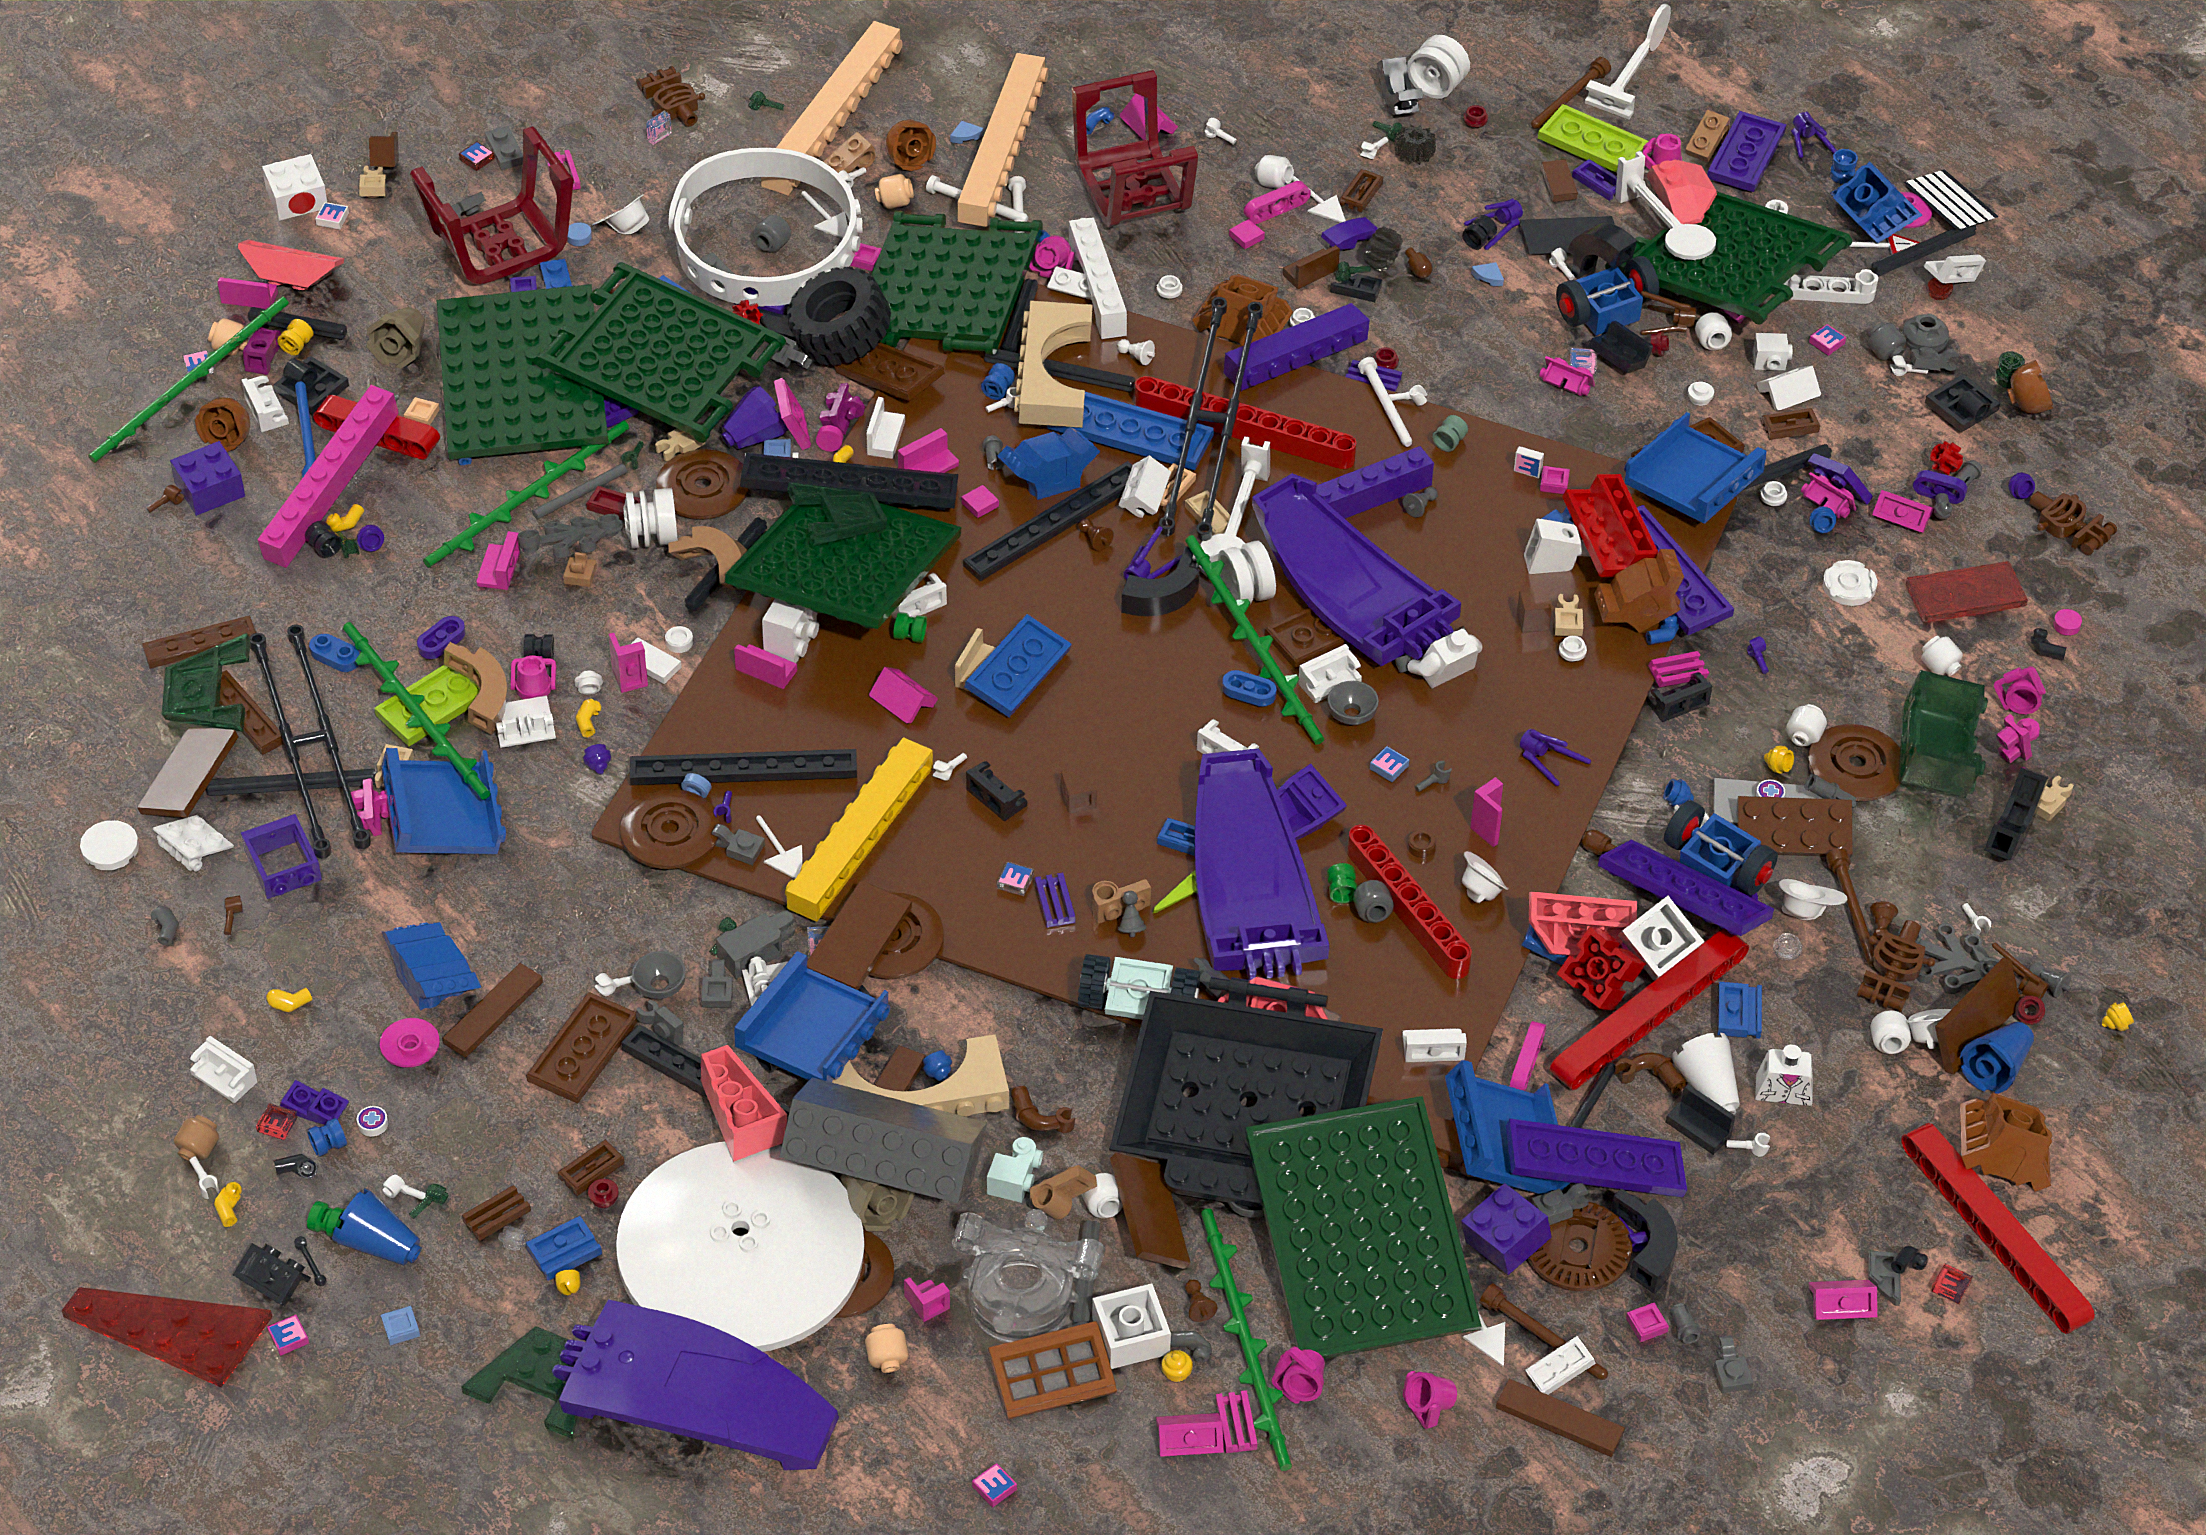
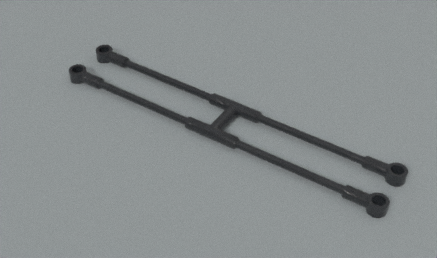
M1216 297L1212 300L1213 313L1210 321V334L1196 393L1192 397L1184 430L1186 435L1173 490L1165 515L1159 521V526L1162 527V535L1170 536L1175 532L1176 501L1191 438L1195 433L1197 421L1201 420L1224 424L1221 434V447L1207 507L1204 509L1201 523L1196 527V536L1199 540L1208 541L1212 538L1213 507L1228 441L1233 433L1239 406L1238 398L1253 333L1256 332L1258 319L1263 316V305L1260 302L1248 304L1247 334L1233 395L1229 400L1227 412L1221 413L1200 410L1203 400L1202 391L1217 328L1220 327L1222 315L1227 311V301L1225 298Z
M298 624L288 627L287 633L289 641L294 644L296 653L300 656L319 715L318 722L321 730L293 736L290 725L286 722L268 664L266 637L262 633L252 634L249 638L250 648L256 653L258 662L262 665L280 723L279 730L289 762L293 765L312 826L311 833L314 840L313 849L315 856L321 859L329 857L331 855L330 841L325 839L322 827L318 824L299 764L300 757L297 747L325 741L328 753L332 756L351 815L350 822L354 832V846L358 849L368 848L371 845L370 833L364 828L362 819L358 816L338 755L337 741L329 717L325 714L309 665L304 642V628Z

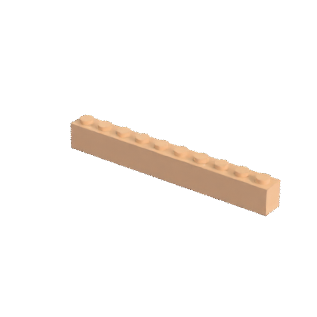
M873 21L776 148L801 152L815 158L820 157L825 146L833 141L838 129L845 125L851 112H855L860 100L867 96L873 83H877L880 74L885 68L889 67L895 54H899L901 51L900 29ZM761 177L762 187L785 195H789L794 187H798L800 181L794 179Z
M1016 53L959 197L957 222L987 227L990 218L995 217L996 202L1001 201L1002 187H1006L1008 183V171L1012 172L1014 156L1019 155L1020 141H1024L1026 126L1029 127L1031 123V111L1035 112L1037 97H1041L1043 82H1047L1049 70L1045 68V57Z

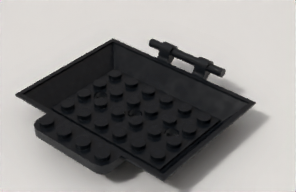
M1232 977L1231 980L1210 978L1209 989L1229 992L1228 1003L1150 991L1109 1150L1168 1160L1164 1178L1167 1188L1173 1193L1227 1203L1234 1202L1239 1205L1263 1209L1245 1136V1128L1301 1118L1303 1116L1299 1112L1306 1106L1316 1108L1314 1115L1366 1106L1383 1028L1306 1016L1307 1005L1326 1008L1328 996L1308 993V989L1295 987L1283 989L1252 984L1250 980ZM1249 995L1287 1001V1012L1248 1007ZM1188 1087H1195L1199 1090L1198 1094L1191 1098L1185 1097L1183 1091ZM1246 1097L1257 1099V1103L1252 1107H1244L1241 1101Z

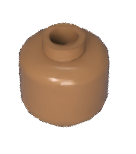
M196 1115L195 1118L185 1119L173 1140L175 1146L179 1149L177 1154L187 1161L192 1157H196L199 1160L207 1159L219 1140V1134L216 1131L217 1125L200 1115Z

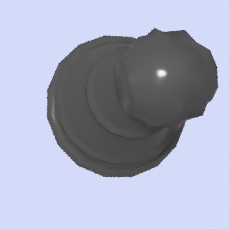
M1428 487L1421 494H1406L1403 498V506L1406 512L1412 517H1421L1428 500L1433 501L1438 497L1437 489Z
M1127 891L1124 892L1122 897L1127 907L1125 908L1118 931L1130 933V937H1135V933L1144 931L1146 925H1144L1139 912L1134 906L1138 900L1136 892Z
M2040 962L2030 964L2028 969L2038 977L2041 976L2042 980L2049 984L2048 988L2055 998L2064 990L2067 992L2071 990L2069 986L2071 974L2069 972L2044 970Z

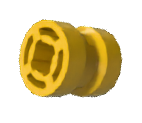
M294 319L288 325L287 330L283 331L278 337V344L286 353L298 355L304 348V344L312 339L314 335L313 330L303 320Z

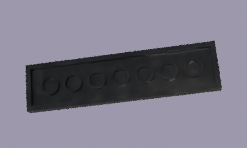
M746 453L740 487L753 491L765 489L774 490L777 493L794 492L805 496L824 495L833 499L844 497L854 498L857 501H881L885 504L904 503L912 507H920L922 505L933 506L937 509L945 510L948 508L955 509L959 474Z

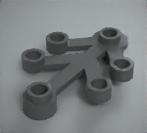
M606 514L600 516L597 520L577 516L570 520L571 525L560 524L556 521L544 524L545 535L540 536L537 530L522 531L518 534L519 546L524 552H534L539 549L540 544L562 540L552 546L554 557L562 558L570 554L569 547L579 541L580 551L582 552L596 550V541L603 536L611 537L617 535L618 531L623 528V523L616 514Z
M1948 923L1938 926L1936 937L1940 942L1946 943L1949 950L1922 940L1921 932H1919L1915 943L1925 946V954L1943 960L1935 963L1933 967L1922 964L1920 975L1917 978L1919 982L1929 983L1934 975L1962 968L1971 971L1958 976L1949 974L1945 977L1943 989L1949 994L1958 993L1961 986L1979 982L1999 962L1997 959L1988 957L1982 946L1981 937L1976 934L1967 935L1962 948L1955 936V928ZM1964 950L1974 954L1977 961L1968 958Z

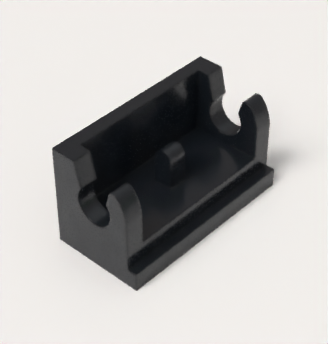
M1700 672L1693 673L1695 679L1661 694L1657 688L1651 689L1652 695L1647 697L1646 702L1661 722H1665L1709 705L1712 684L1708 683Z
M984 761L973 769L966 771V790L1005 822L1027 806V800L1023 797L1025 792L1022 790L1014 792L993 775V771L988 769L991 764Z

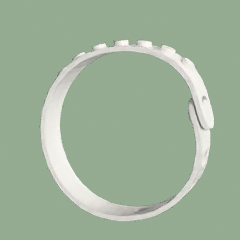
M779 148L738 149L723 152L702 160L688 170L680 179L669 211V230L675 233L677 254L687 277L700 289L712 296L736 304H740L741 300H748L749 305L758 303V306L790 304L792 298L796 297V291L800 287L803 288L806 285V281L810 278H816L818 273L823 271L825 273L829 272L831 268L838 267L843 269V267H849L860 247L861 239L858 233H863L862 218H857V215L861 214L859 201L854 199L849 184L845 182L839 173L815 157ZM750 177H780L802 181L815 186L837 201L850 221L841 243L827 258L811 268L777 277L739 276L711 267L690 251L684 239L688 226L692 221L690 204L697 196L718 184ZM714 280L720 281L725 289L719 287ZM744 288H754L758 291V294H748L744 291Z

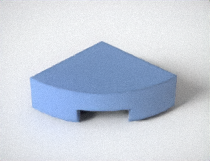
M961 121L950 135V142L962 144L963 141L971 139L976 141L984 135V128Z
M1496 262L1472 266L1471 273L1478 281L1481 279L1489 282L1491 286H1503L1504 278Z

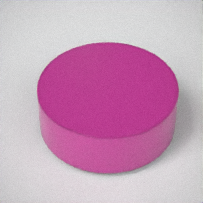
M826 425L818 430L816 443L822 450L833 452L841 447L843 433L839 428Z
M2063 609L2056 613L2053 626L2062 635H2075L2080 631L2082 618L2076 611Z

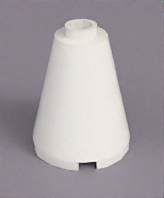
M1709 1033L1682 1045L1683 1051L1678 1055L1675 1050L1672 1054L1673 1063L1688 1084L1732 1114H1736V1109L1740 1106L1728 1037L1724 1033H1720L1721 1037L1715 1038L1713 1033Z

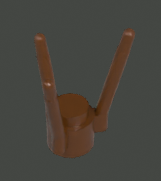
M1645 291L1641 292V295L1673 306L1674 309L1655 305H1648L1647 308L1673 314L1672 323H1677L1676 326L1641 330V335L1657 333L1660 330H1663L1664 333L1686 332L1687 327L1693 328L1696 314L1695 307H1690V304H1682Z
M1992 943V947L2000 955L2012 960L2014 972L2023 978L2018 987V990L2022 991V994H2019V998L2036 996L2042 999L2049 984L2033 974L1997 943Z

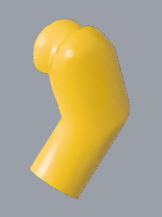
M353 504L346 516L340 518L337 513L331 514L327 517L326 523L332 528L333 532L354 528L363 515L364 509L358 504Z
M229 1182L220 1191L214 1202L224 1227H231L237 1222L233 1208L240 1199L242 1187L236 1182Z

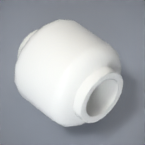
M1265 155L1256 164L1255 175L1263 187L1278 189L1286 186L1293 179L1294 169L1286 157Z
M1713 312L1705 314L1696 323V336L1704 348L1716 351L1724 348L1730 342L1732 337L1731 327L1721 314Z
M1935 636L1921 649L1923 651L1922 661L1935 676L1939 677L1947 674L1950 677L1961 668L1959 662L1963 657V653L1949 637L1940 638Z
M1810 704L1799 706L1793 711L1786 726V732L1794 744L1802 747L1811 746L1812 743L1820 740L1826 728L1827 720L1822 710L1817 706Z
M1884 1011L1877 1014L1871 1022L1870 1028L1873 1044L1882 1053L1897 1054L1909 1046L1911 1041L1909 1023H1906L1908 1020L1900 1012Z
M1108 1173L1096 1174L1097 1187L1083 1193V1200L1089 1212L1095 1217L1109 1218L1115 1216L1123 1207L1115 1177Z

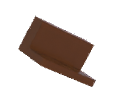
M1336 245L1327 250L1323 248L1283 267V276L1297 289L1317 281L1339 269L1340 248Z

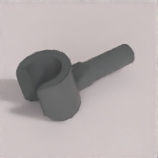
M1445 761L1437 762L1434 773L1416 785L1415 789L1417 792H1420L1432 783H1447L1452 768L1443 771Z

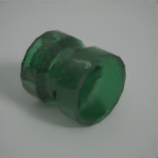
M2007 351L2000 355L1998 368L1995 373V381L2000 386L2011 388L2010 379L2012 374L2018 367L2025 364L2023 356L2013 351Z

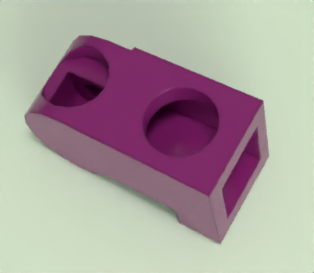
M261 327L254 332L243 349L245 371L268 375L271 370L270 363L280 348L278 344V337L281 335L280 330H268Z

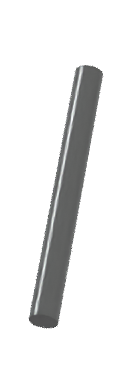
M620 464L532 510V513L538 520L595 490L597 486H603L626 474L627 469L624 464Z

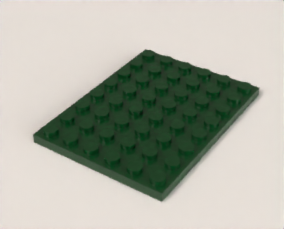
M592 284L436 300L449 460L609 443L603 393L549 368L541 369L534 362V358L538 353L544 352L558 336V331L563 325H569L581 330L595 314L594 303L590 299ZM566 342L553 357L557 358L570 342Z
M801 495L725 573L724 583L733 585L737 589L760 593L763 597L783 600L789 605L806 607L816 613L829 614L842 621L855 622L865 628L879 629L960 538L962 527L872 500L857 501L854 498L841 497L833 499L824 495Z
M1423 1096L1245 1128V1136L1297 1348L1301 1351L1308 1349L1316 1351L1326 1359L1481 1329L1482 1325Z

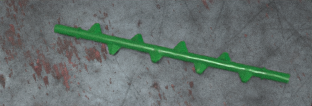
M283 296L280 297L265 311L262 310L260 315L221 347L209 352L205 360L144 410L137 411L134 418L112 436H108L106 441L88 454L90 460L96 463L110 450L117 448L118 444L126 437L135 435L138 427L198 378L208 375L210 368L265 323L271 322V318L289 305L288 300Z
M623 420L607 431L609 443L581 446V450L561 464L548 460L545 461V475L520 492L507 490L506 496L508 500L486 516L473 512L470 513L469 520L471 526L450 541L444 542L440 548L423 559L424 564L430 568L447 555H452L457 548L470 552L473 551L474 544L472 538L496 521L511 522L510 511L533 495L548 499L550 495L547 486L571 469L584 471L586 469L584 460L605 445H610L612 440L629 429L628 423Z
M1195 536L1187 537L1185 542L1197 559L1196 563L1202 567L1215 587L1211 602L1214 605L1224 602L1238 623V627L1232 635L1235 640H1249L1264 664L1259 677L1273 678L1286 698L1287 703L1281 713L1284 717L1297 715L1300 725L1304 726L1315 745L1321 744L1325 738L1312 720L1313 716L1307 712L1294 692L1299 677L1297 674L1284 676L1269 653L1273 638L1270 635L1259 637L1245 615L1250 601L1248 598L1235 600L1220 577L1225 565L1222 560L1211 562L1210 556L1204 552Z
M351 622L344 624L343 630L354 642L355 648L361 651L355 660L356 664H371L385 680L380 690L382 692L395 693L411 712L412 716L406 723L408 728L423 727L437 744L432 750V754L434 756H447L464 777L465 783L469 784L482 800L487 799L490 796V791L478 778L477 772L472 770L477 764V760L475 758H462L445 737L451 728L450 724H434L419 706L425 700V697L423 695L410 694L393 674L399 666V662L397 660L383 661L370 646L368 639L363 637Z
M1204 1209L1201 1212V1216L1208 1235L1207 1242L1211 1245L1219 1271L1209 1283L1211 1288L1225 1290L1233 1318L1224 1324L1223 1328L1225 1332L1239 1335L1248 1368L1240 1375L1239 1381L1241 1384L1254 1385L1263 1413L1253 1422L1254 1429L1269 1432V1443L1274 1448L1281 1471H1288L1292 1468V1464L1285 1444L1286 1438L1281 1432L1273 1406L1283 1397V1393L1281 1390L1267 1387L1258 1355L1268 1345L1264 1339L1252 1338L1243 1308L1253 1301V1297L1251 1294L1238 1292L1228 1262L1238 1249L1236 1245L1223 1244V1236L1219 1232L1213 1210Z

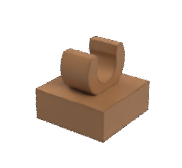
M575 552V557H569L563 576L564 584L591 587L597 569L596 560L587 559L586 553Z

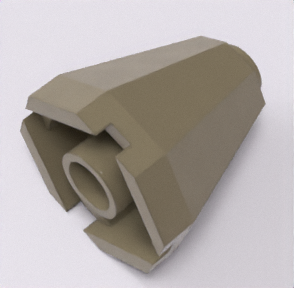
M410 307L385 314L367 328V335L369 334L367 348L381 364L389 365V362L397 364L396 368L402 369L420 354L425 317L418 309Z
M842 1174L840 1177L843 1186L847 1190L851 1207L861 1220L862 1226L866 1231H887L892 1227L890 1222L895 1218L900 1221L906 1217L915 1195L914 1192Z

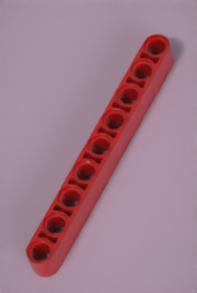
M1143 376L1138 378L1135 383V406L1187 420L1192 397L1196 390L1158 378ZM1202 392L1203 400L1200 410L1227 412L1229 399ZM1239 402L1232 433L1233 438L1243 440L1244 436L1249 437L1250 443L1263 446L1264 442L1267 441L1270 442L1271 449L1339 469H1349L1355 464L1357 442L1353 436ZM1197 421L1198 424L1212 427L1214 432L1222 434L1223 423Z
M1721 929L1560 1053L1552 1062L1549 1069L1550 1072L1571 1090L1578 1089L1600 1072L1607 1062H1613L1739 964L1747 955L1749 945L1737 935L1730 934L1727 929Z
M1926 1123L1901 1137L1902 1147L1909 1158L2061 1332L2069 1334L2094 1320L2095 1314L2090 1302L1972 1168L1966 1170L1961 1155L1933 1124Z

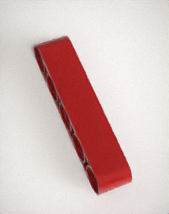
M328 395L314 413V421L321 428L336 433L358 402L336 395ZM397 415L376 446L424 460L439 442L440 434L430 425Z

